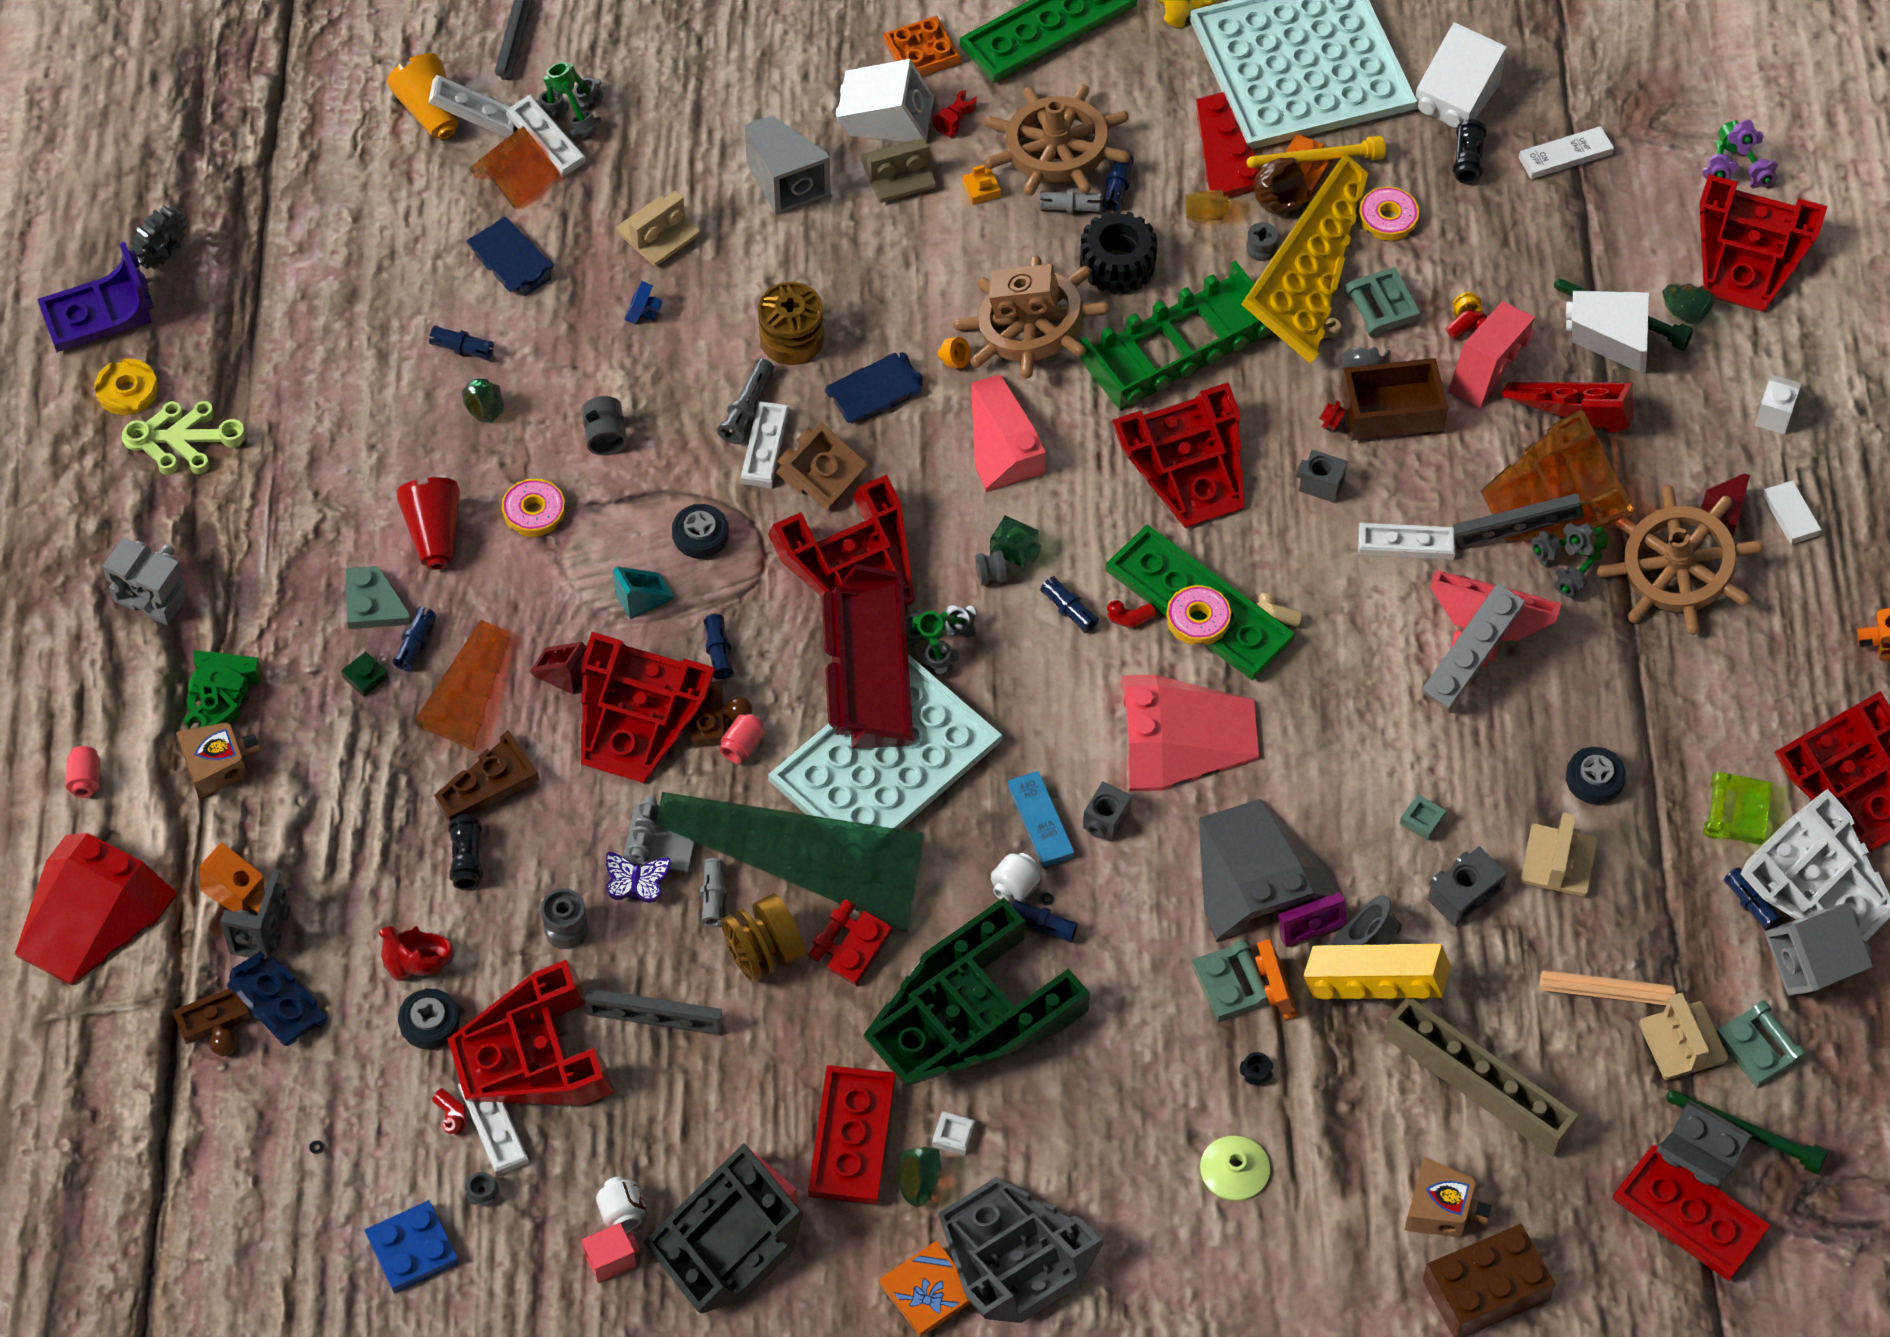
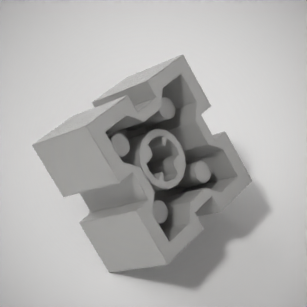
M123 537L102 566L106 580L112 583L109 586L113 602L134 611L138 608L144 611L147 617L169 625L188 598L179 561L172 556L175 552L174 548L164 544L159 552L152 554L151 549L143 542H133Z

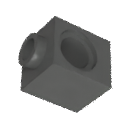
M1312 449L1308 460L1302 459L1296 477L1301 479L1299 491L1335 503L1346 477L1348 461Z
M1102 781L1084 810L1083 828L1096 838H1105L1112 842L1131 811L1132 795ZM1101 812H1108V813H1111L1112 815H1111V816H1102V815H1100L1099 813H1101Z

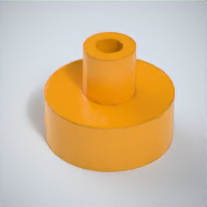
M963 337L945 339L938 350L939 359L948 368H963L970 361V346Z

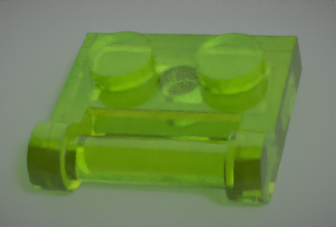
M1723 772L1713 773L1710 783L1713 792L1709 818L1704 823L1703 834L1711 839L1723 837L1762 845L1765 839L1773 782ZM1729 789L1736 791L1731 823L1722 822L1726 790Z

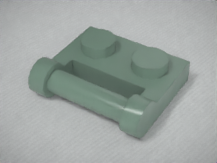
M1396 267L1352 280L1344 287L1347 296L1353 299L1367 324L1366 331L1371 338H1377L1384 334L1385 331L1420 320L1421 312ZM1371 291L1384 317L1377 319L1363 292Z
M1248 940L1237 941L1231 947L1192 959V968L1217 1022L1270 1004L1264 988L1265 983L1250 954L1252 948ZM1239 960L1252 987L1253 995L1245 996L1230 962Z
M1765 1000L1758 1002L1749 1011L1716 1030L1723 1047L1756 1088L1795 1066L1808 1055L1802 1045H1796L1772 1015V1008ZM1760 1020L1786 1055L1780 1058L1753 1024Z

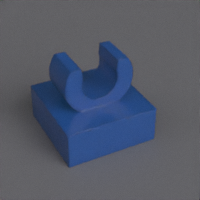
M644 281L640 282L632 297L624 320L636 324L640 315H642L644 318L654 321L663 301L656 297H649L653 285Z

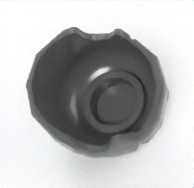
M1376 347L1370 350L1349 348L1342 354L1341 365L1342 368L1390 363L1391 352L1386 350L1384 355L1380 356Z

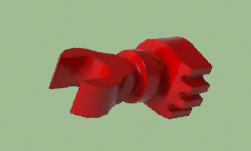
M966 90L960 91L956 95L954 104L949 105L947 108H942L933 116L932 123L936 130L952 138L959 130L958 121L962 119L964 114L971 113L976 109L977 96L971 101L965 102Z

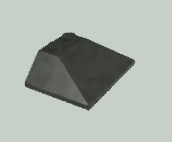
M743 1143L643 1242L697 1312L702 1314L744 1300L794 1251L803 1212L751 1149Z

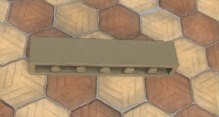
M1405 998L1388 1018L1384 1034L1386 1040L1552 1157H1554L1573 1133L1579 1116L1577 1113L1413 998Z

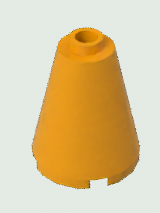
M424 53L409 58L411 64L402 68L401 64L395 67L387 78V84L391 92L433 138L447 139L451 137L458 126L457 116L428 104L432 81L436 75L447 79L443 61L435 53Z

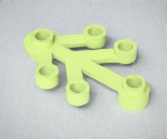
M175 401L167 402L162 407V410L147 422L132 421L125 426L122 432L123 444L133 451L144 450L157 462L159 471L165 475L173 474L177 470L178 464L173 454L165 453L156 443H168L189 462L193 473L203 474L209 469L208 458L204 453H198L187 442H222L225 446L236 448L245 440L243 424L235 419L222 422L219 429H190L196 423L209 422L214 417L212 405L207 401L196 403L194 409L183 418L180 404ZM172 410H176V411H177V412L174 413V414H168L169 411H172ZM202 410H208L204 414L199 413ZM166 422L175 423L167 430H157ZM199 461L204 462L203 464L198 466L194 465L196 462ZM166 462H172L169 466H163Z

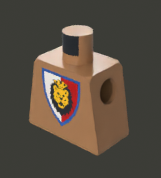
M229 723L176 732L199 799L244 778L247 772L242 758L261 752L254 733L235 739Z
M1424 1157L1404 1230L1461 1237L1466 1219L1487 1225L1492 1204L1472 1199L1476 1184L1473 1178Z

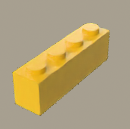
M1442 944L1322 945L1312 947L1303 977L1313 999L1442 998L1451 965Z

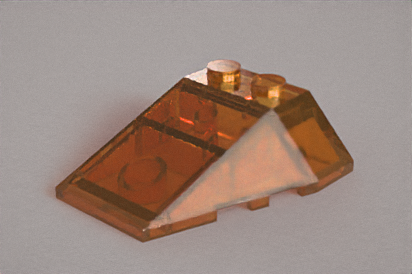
M1583 409L1552 424L1546 430L1547 434L1535 445L1531 444L1524 450L1525 454L1515 464H1509L1481 490L1492 514L1579 493L1584 513L1583 518L1505 537L1507 543L1530 540L1533 537H1538L1540 531L1543 530L1548 534H1563L1565 525L1573 523L1575 526L1587 523L1592 528L1603 527L1636 512L1623 485L1620 484L1601 448Z

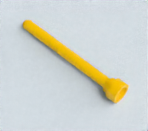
M1371 136L1363 140L1361 144L1251 156L1247 159V166L1249 168H1261L1263 164L1278 158L1294 157L1298 163L1338 159L1342 158L1345 154L1349 157L1363 156L1370 161L1382 160L1386 154V146L1382 136Z

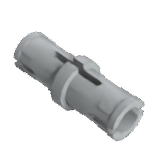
M1067 190V193L1040 191L1041 200H1052V202L1040 201L1039 207L1041 211L1067 210L1068 214H1073L1074 211L1101 212L1100 203H1089V201L1101 202V193H1074V190Z
M708 858L703 864L704 881L703 886L700 888V897L703 899L702 924H705L707 927H719L723 918V902L727 897V888L724 886L725 861H722L720 858Z

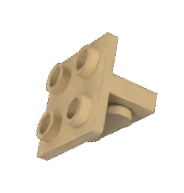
M676 190L665 198L659 196L616 227L617 233L653 266L659 265L700 235L699 228L685 217L684 197Z
M1562 813L1558 829L1532 824L1520 882L1526 885L1585 897L1588 892L1597 838L1579 833L1580 829L1574 828L1576 815Z
M1683 993L1669 996L1664 1012L1641 1018L1639 1021V1026L1664 1080L1674 1079L1721 1065L1728 1060V1055L1703 1002L1698 1001L1687 1004Z

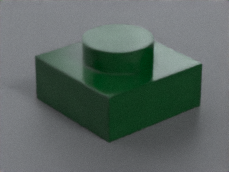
M366 651L341 670L342 677L363 697L388 678L387 670Z

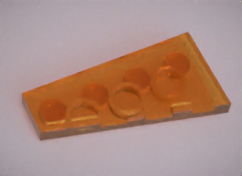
M484 620L479 621L415 718L417 726L474 751L477 741L476 736L485 717L484 712L487 702L491 698L494 689L493 684L496 675L500 671L510 640L509 631Z

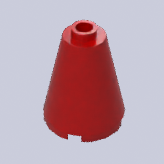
M441 477L428 478V484L418 485L417 480L407 482L397 489V501L420 563L428 566L430 570L444 569L453 560L460 501L458 484L455 480Z

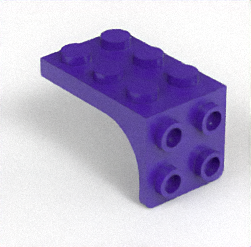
M125 241L119 243L122 254L121 261L117 268L109 275L96 281L37 299L56 353L152 322L149 310L154 309V306L147 291L149 287L144 273H141L140 268H138L140 264L135 250H128Z

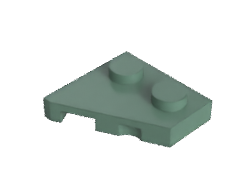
M379 566L346 568L348 629L411 625L409 612Z

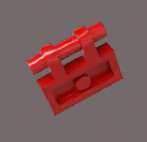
M844 899L839 908H834L829 915L830 921L822 934L817 933L812 943L814 946L808 953V957L819 962L824 953L829 954L832 958L827 964L828 970L857 987L892 934L893 929L890 925L864 910L857 921L853 920L849 916L854 910L855 905ZM844 928L849 933L841 945L838 946L832 941L840 929Z

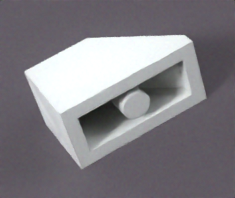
M1771 374L1754 426L1785 435L1801 383Z

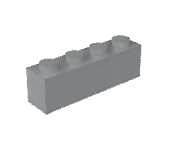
M1497 583L1423 686L1422 694L1449 712L1523 610L1525 601L1500 583Z

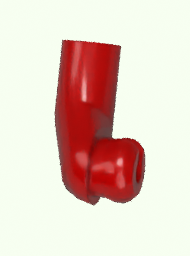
M1464 311L1445 328V331L1455 340L1466 329H1478L1487 319V315L1481 311Z
M1119 600L1111 601L1107 605V617L1112 623L1128 628H1134L1156 617L1155 610L1150 603L1133 611L1124 608V604Z
M440 1088L434 1094L432 1102L445 1111V1119L442 1122L443 1130L450 1135L456 1136L466 1127L467 1108L445 1089Z

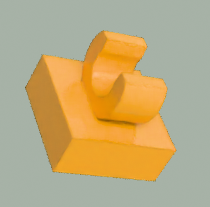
M985 165L972 168V173L962 175V184L972 205L1001 198V189L991 169H985Z

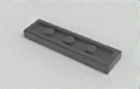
M1579 493L1453 524L1459 548L1462 549L1581 519L1584 517Z
M589 988L586 990L584 1000L586 1013L590 1016L713 1035H721L723 1017L722 1009Z

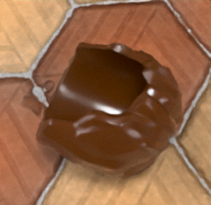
M1294 157L1278 158L1263 164L1257 172L1253 186L1254 193L1256 194L1255 198L1261 207L1269 213L1284 215L1291 211H1296L1309 203V192L1304 174L1297 159Z

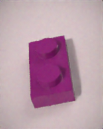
M1340 892L1278 914L1281 941L1288 947L1346 926V903Z

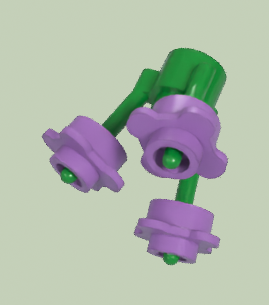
M1747 119L1742 121V123L1734 120L1720 127L1718 131L1719 139L1714 142L1717 154L1709 159L1708 168H1704L1702 174L1706 179L1708 174L1731 180L1730 176L1738 170V164L1732 161L1728 155L1724 154V149L1733 153L1739 152L1741 155H1747L1752 163L1748 174L1752 179L1749 185L1754 189L1760 186L1766 187L1778 179L1776 174L1778 163L1768 159L1758 160L1752 152L1751 148L1755 144L1761 143L1764 135L1753 127L1754 123L1751 120Z

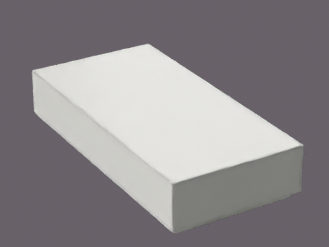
M1793 480L1764 489L1762 496L1790 545L1820 535L1821 528Z

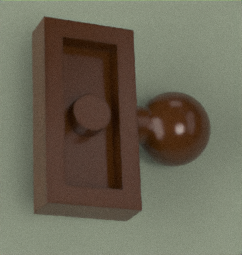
M721 681L711 682L706 700L690 720L691 739L694 748L721 744V739L726 733L725 718L735 721L738 715L752 714L753 708L750 701L744 697H735L730 700L728 705H724Z
M229 988L172 1011L186 1045L212 1034L209 1041L210 1048L218 1056H228L237 1047L235 1034L226 1028L251 1019L246 1004Z

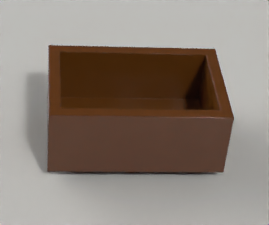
M1436 358L1343 368L1340 392L1344 408L1346 409L1345 413L1352 441L1444 431L1448 406Z
M1522 1223L1427 1263L1423 1276V1282L1453 1337H1466L1548 1302L1555 1287L1553 1278Z

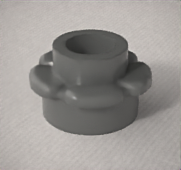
M486 1172L475 1173L465 1184L466 1198L474 1205L478 1203L482 1206L489 1205L495 1200V1195L499 1193V1184ZM480 1188H485L484 1192H479Z

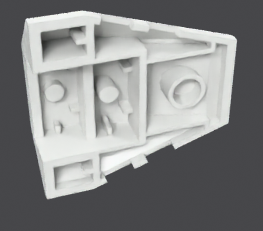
M1828 789L1786 821L1746 861L1740 873L1762 899L1796 920L1832 906L1849 902L1851 908L1858 914L1860 920L1858 928L1862 939L1865 941L1890 918L1889 892L1879 872L1875 873L1866 855L1869 851L1865 843H1860L1852 825L1855 823L1851 814Z

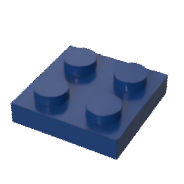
M430 1200L364 1229L393 1294L459 1264L458 1258Z

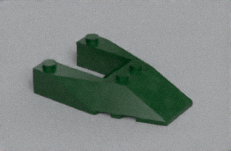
M1004 897L924 952L920 957V962L900 984V989L891 1001L885 1004L863 1034V1038L906 1087L1009 1054L1065 1029L1089 1011L1090 992L1069 969L1016 1006L1009 1001L982 970L1024 940L1025 920Z

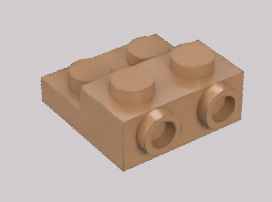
M821 422L814 430L808 427L796 440L800 445L795 451L790 447L777 461L781 466L776 473L798 493L804 490L827 510L868 464Z

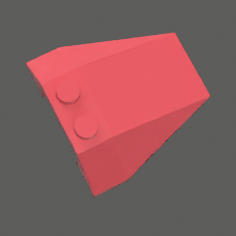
M1122 675L1123 704L1126 707L1129 749L1127 762L1129 792L1163 791L1172 788V784L1187 779L1194 781L1200 779L1201 775L1218 769L1222 772L1259 760L1255 702L1253 699L1158 675Z

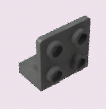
M272 871L257 916L244 910H237L236 912L224 910L220 923L230 954L250 958L261 951L265 955V959L272 954L273 950L278 949L281 941L280 927L282 921L288 920L291 911V901H288L286 896L287 886L283 884L279 871Z
M1690 1100L1686 1104L1673 1131L1659 1145L1657 1152L1663 1155V1159L1668 1164L1677 1168L1684 1167L1693 1172L1694 1177L1701 1183L1709 1186L1714 1184L1719 1187L1734 1170L1752 1135Z

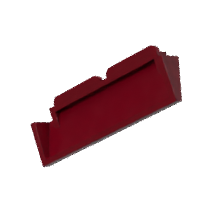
M855 564L842 580L843 587L835 586L832 591L825 592L821 598L824 650L828 655L832 656V662L825 669L828 723L836 729V735L851 734L852 749L910 746L914 739L903 573Z

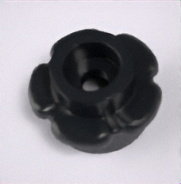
M1251 1053L1240 1064V1074L1251 1085L1265 1084L1273 1076L1271 1072L1273 1063L1263 1053ZM1254 1068H1259L1260 1071H1259V1072H1255L1253 1069H1254Z

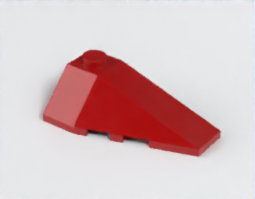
M1508 382L1502 391L1504 398L1596 428H1606L1609 432H1620L1625 430V428H1629L1634 419L1633 383Z

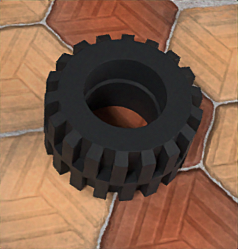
M1114 211V214L1111 215L1106 212L1101 214V218L1094 217L1091 220V225L1087 224L1085 226L1084 234L1081 236L1080 267L1088 266L1091 269L1088 283L1091 285L1097 284L1098 290L1104 291L1108 289L1111 294H1116V291H1122L1123 294H1126L1132 288L1135 291L1141 289V284L1146 285L1150 281V276L1154 275L1158 245L1157 235L1153 232L1151 224H1145V219L1141 216L1133 217L1134 213L1131 212L1121 214V211ZM1124 250L1129 252V254L1114 255L1108 251Z

